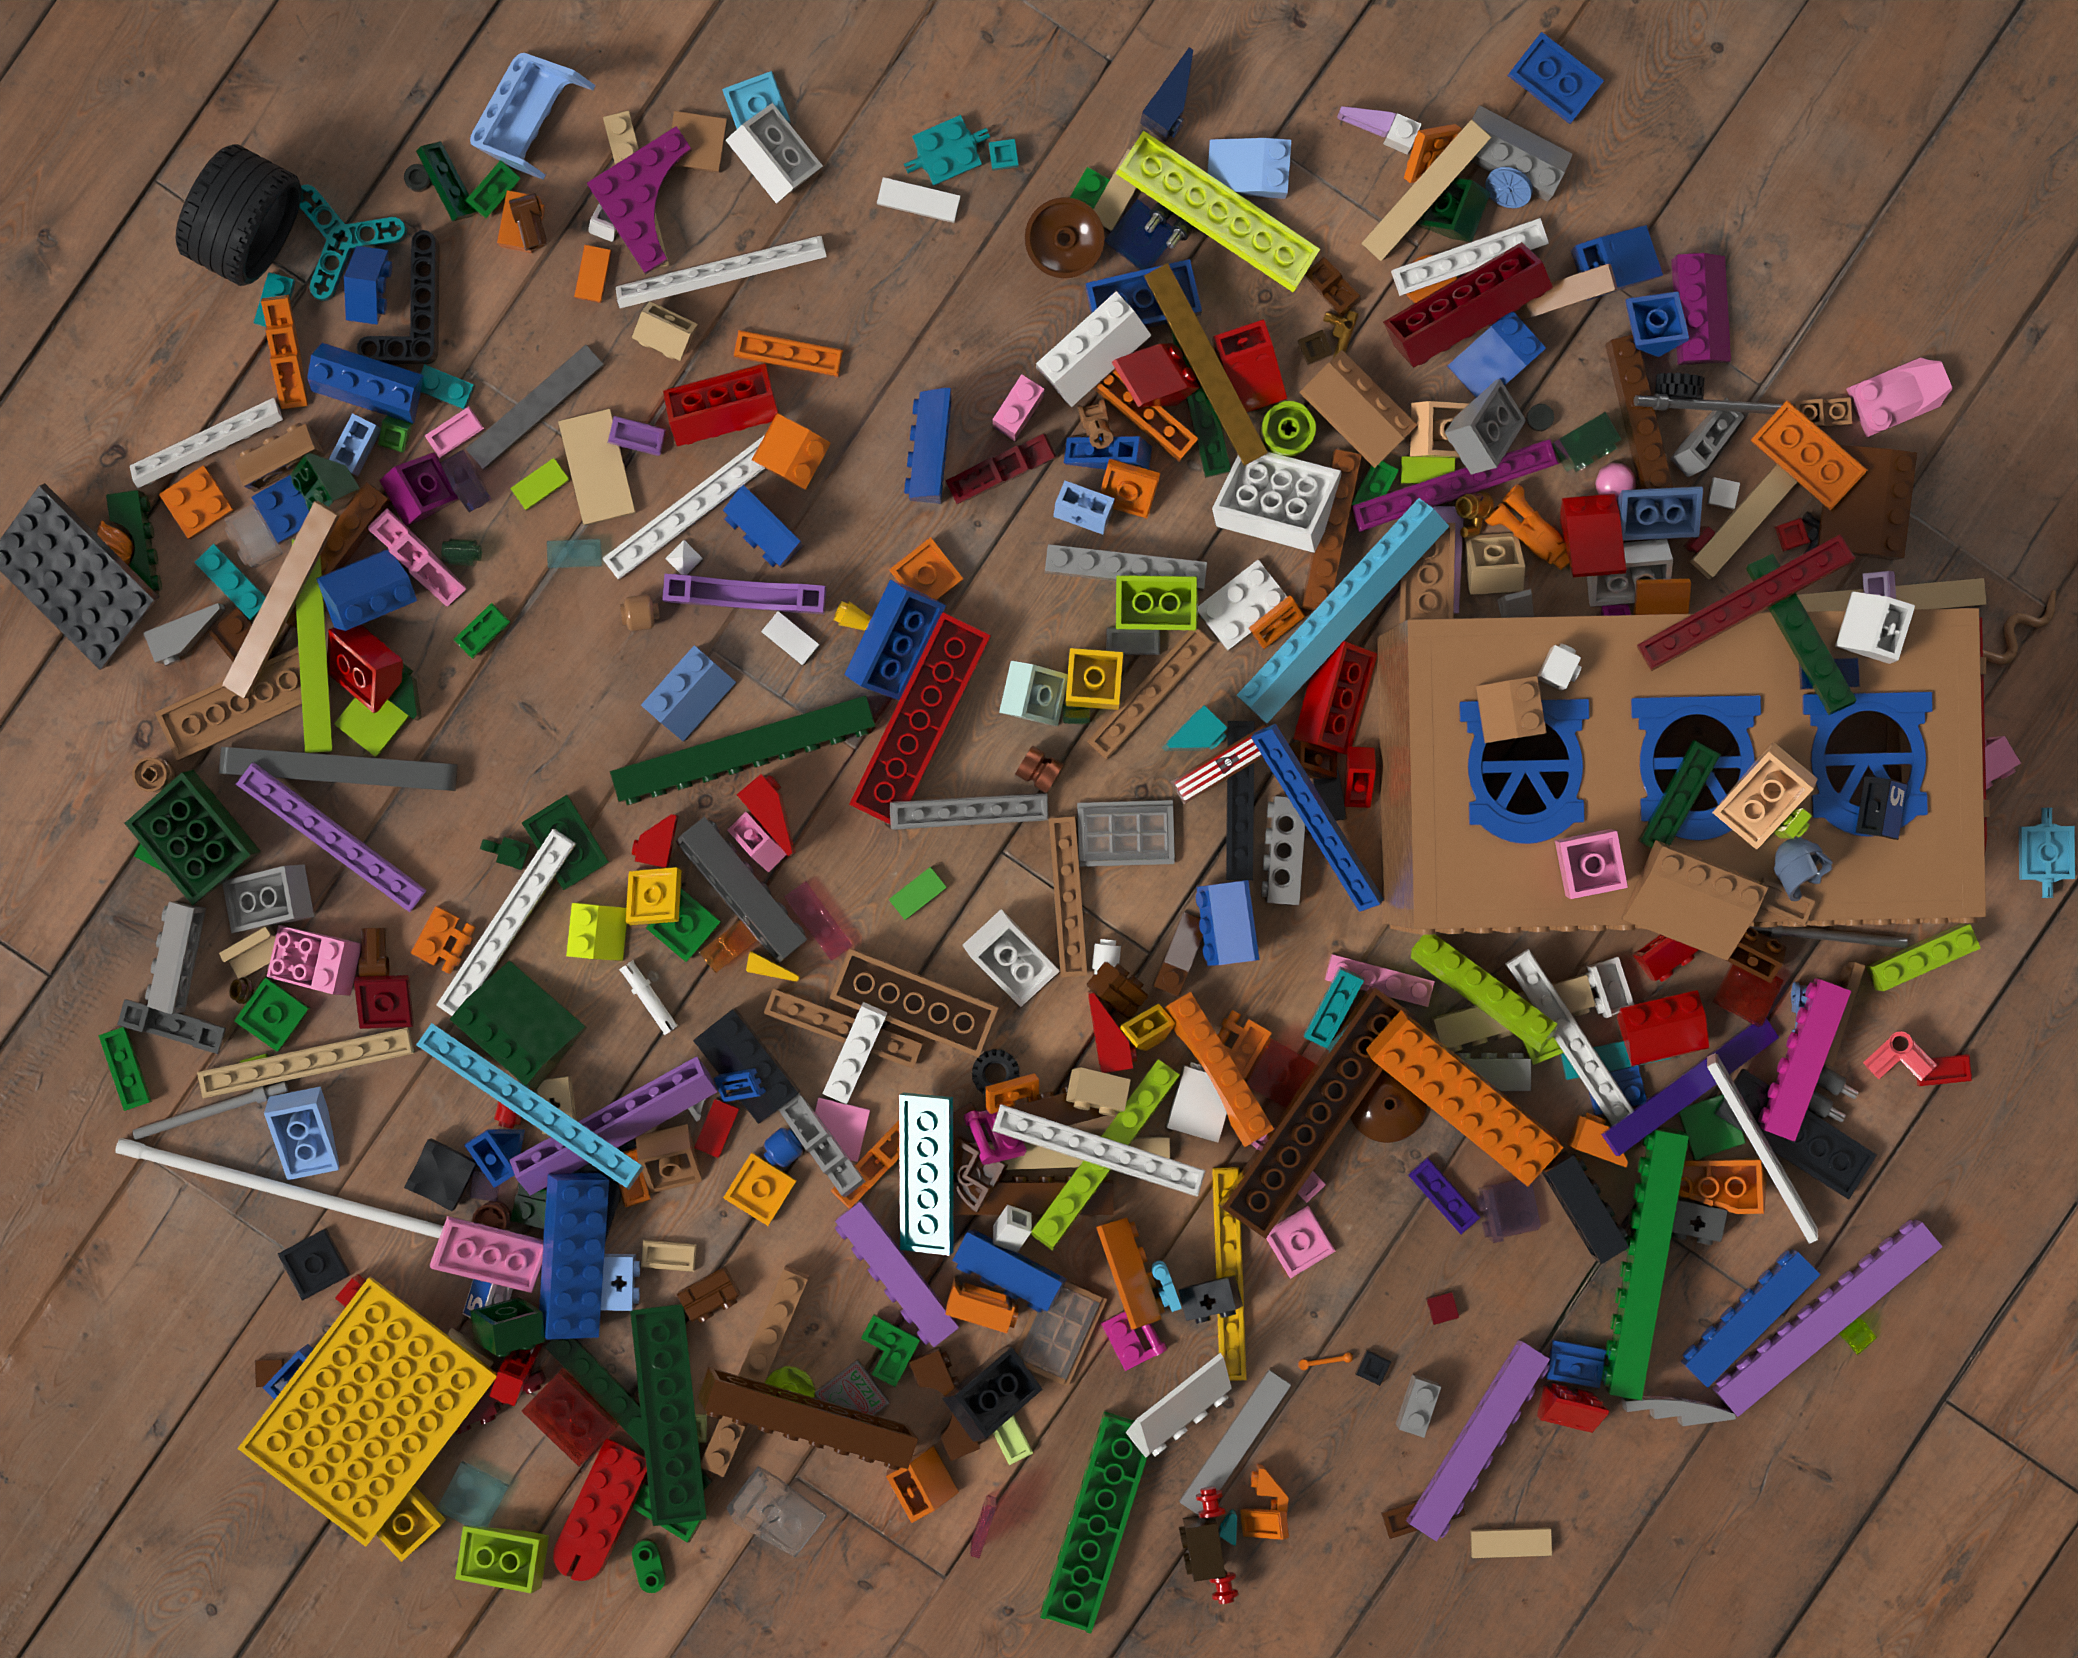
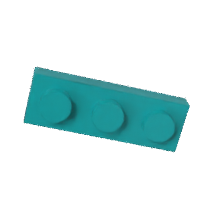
M213 544L195 561V564L250 620H253L257 616L266 596L217 545Z
M1341 966L1339 967L1304 1032V1038L1328 1048L1362 986L1364 977Z

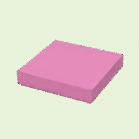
M819 1097L815 1113L850 1160L858 1162L870 1109Z
M1308 1205L1276 1223L1266 1238L1290 1279L1335 1252Z

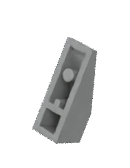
M1712 411L1681 443L1670 460L1687 478L1706 469L1745 416L1741 412Z
M217 603L143 632L155 663H164L165 666H169L179 662V657L187 654L225 612V606Z

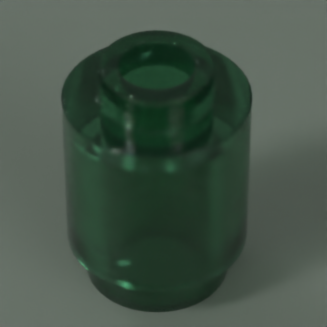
M449 539V541H443L441 548L442 562H448L449 565L476 566L477 561H481L482 546L477 545L475 539Z

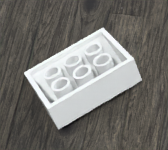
M1271 452L1243 466L1239 456H1237L1212 508L1216 526L1315 553L1325 532L1342 473L1340 470Z
M1219 1353L1138 1417L1126 1431V1434L1145 1458L1151 1453L1156 1457L1167 1448L1166 1441L1171 1437L1175 1440L1179 1439L1188 1431L1185 1427L1192 1421L1195 1424L1199 1423L1208 1415L1206 1410L1214 1404L1217 1408L1229 1398L1226 1394L1231 1390V1384L1222 1354Z

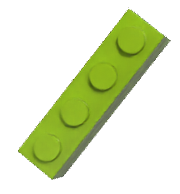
M1961 923L1865 967L1875 990L1886 991L1981 949L1971 924Z

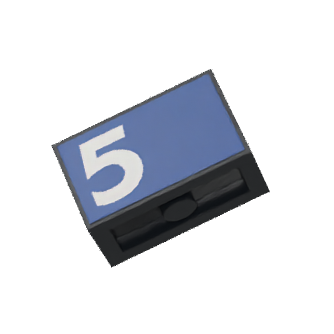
M1865 776L1855 833L1898 840L1908 784L1892 779Z

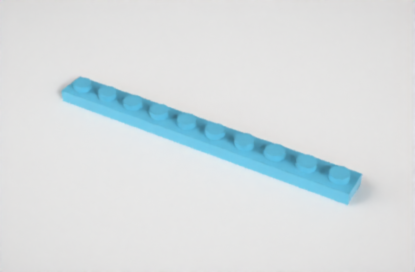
M430 1024L416 1044L627 1189L631 1188L644 1169V1166L434 1024Z

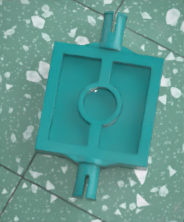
M956 116L913 135L912 139L917 148L918 158L903 163L904 167L907 168L908 174L923 168L929 175L932 185H938L981 166L982 163L977 153L976 144L990 138L986 127L972 134L966 128L962 116Z

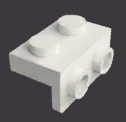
M1619 957L1587 966L1589 973L1585 975L1588 977L1591 989L1594 988L1597 998L1594 1001L1598 1014L1602 1013L1603 1017L1609 1018L1617 1014L1620 1008L1634 1005Z

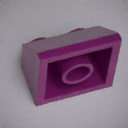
M434 452L395 466L379 480L406 526L424 520L460 499Z

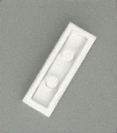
M883 177L877 205L955 223L961 197Z

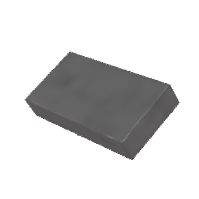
M1107 627L1106 651L1123 652V655H1160V630Z

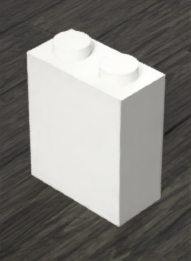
M1191 1062L1190 1066L1183 1065L1166 1127L1218 1143L1227 1114L1224 1105L1201 1064Z

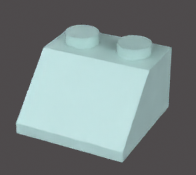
M1011 661L999 713L1058 726L1067 688L1068 674L1033 664Z

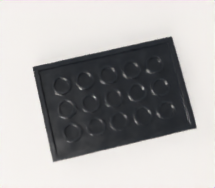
M45 483L38 486L0 538V571L99 670L109 664L160 598Z

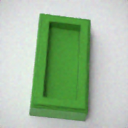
M929 867L893 895L889 901L903 919L906 920L947 887L934 870Z

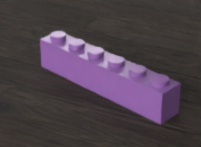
M862 1199L836 1218L837 1226L835 1229L844 1240L848 1238L854 1245L851 1248L853 1253L860 1261L866 1260L870 1266L867 1269L876 1282L881 1280L887 1287L884 1290L885 1294L893 1303L898 1301L903 1308L900 1311L909 1324L912 1322L916 1324L919 1328L917 1334L926 1345L930 1342L935 1347L959 1328V1323L954 1317L945 1315V1305L902 1250H900L899 1246Z

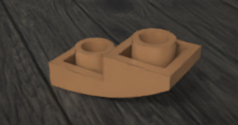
M1851 397L1796 401V408L1818 427L1853 425Z

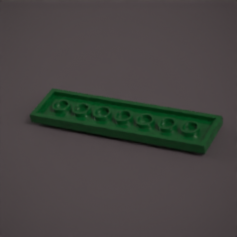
M682 1304L632 1310L630 1315L653 1526L706 1520L684 1307Z

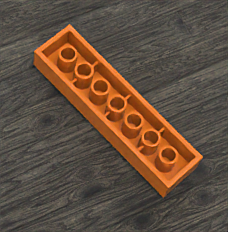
M1403 1010L1393 1018L1367 1047L1366 1051L1375 1063L1527 1187L1564 1148L1554 1134Z

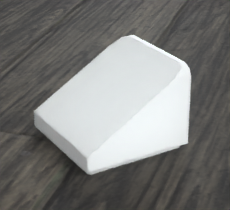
M599 204L590 219L589 233L612 242L617 234V230Z

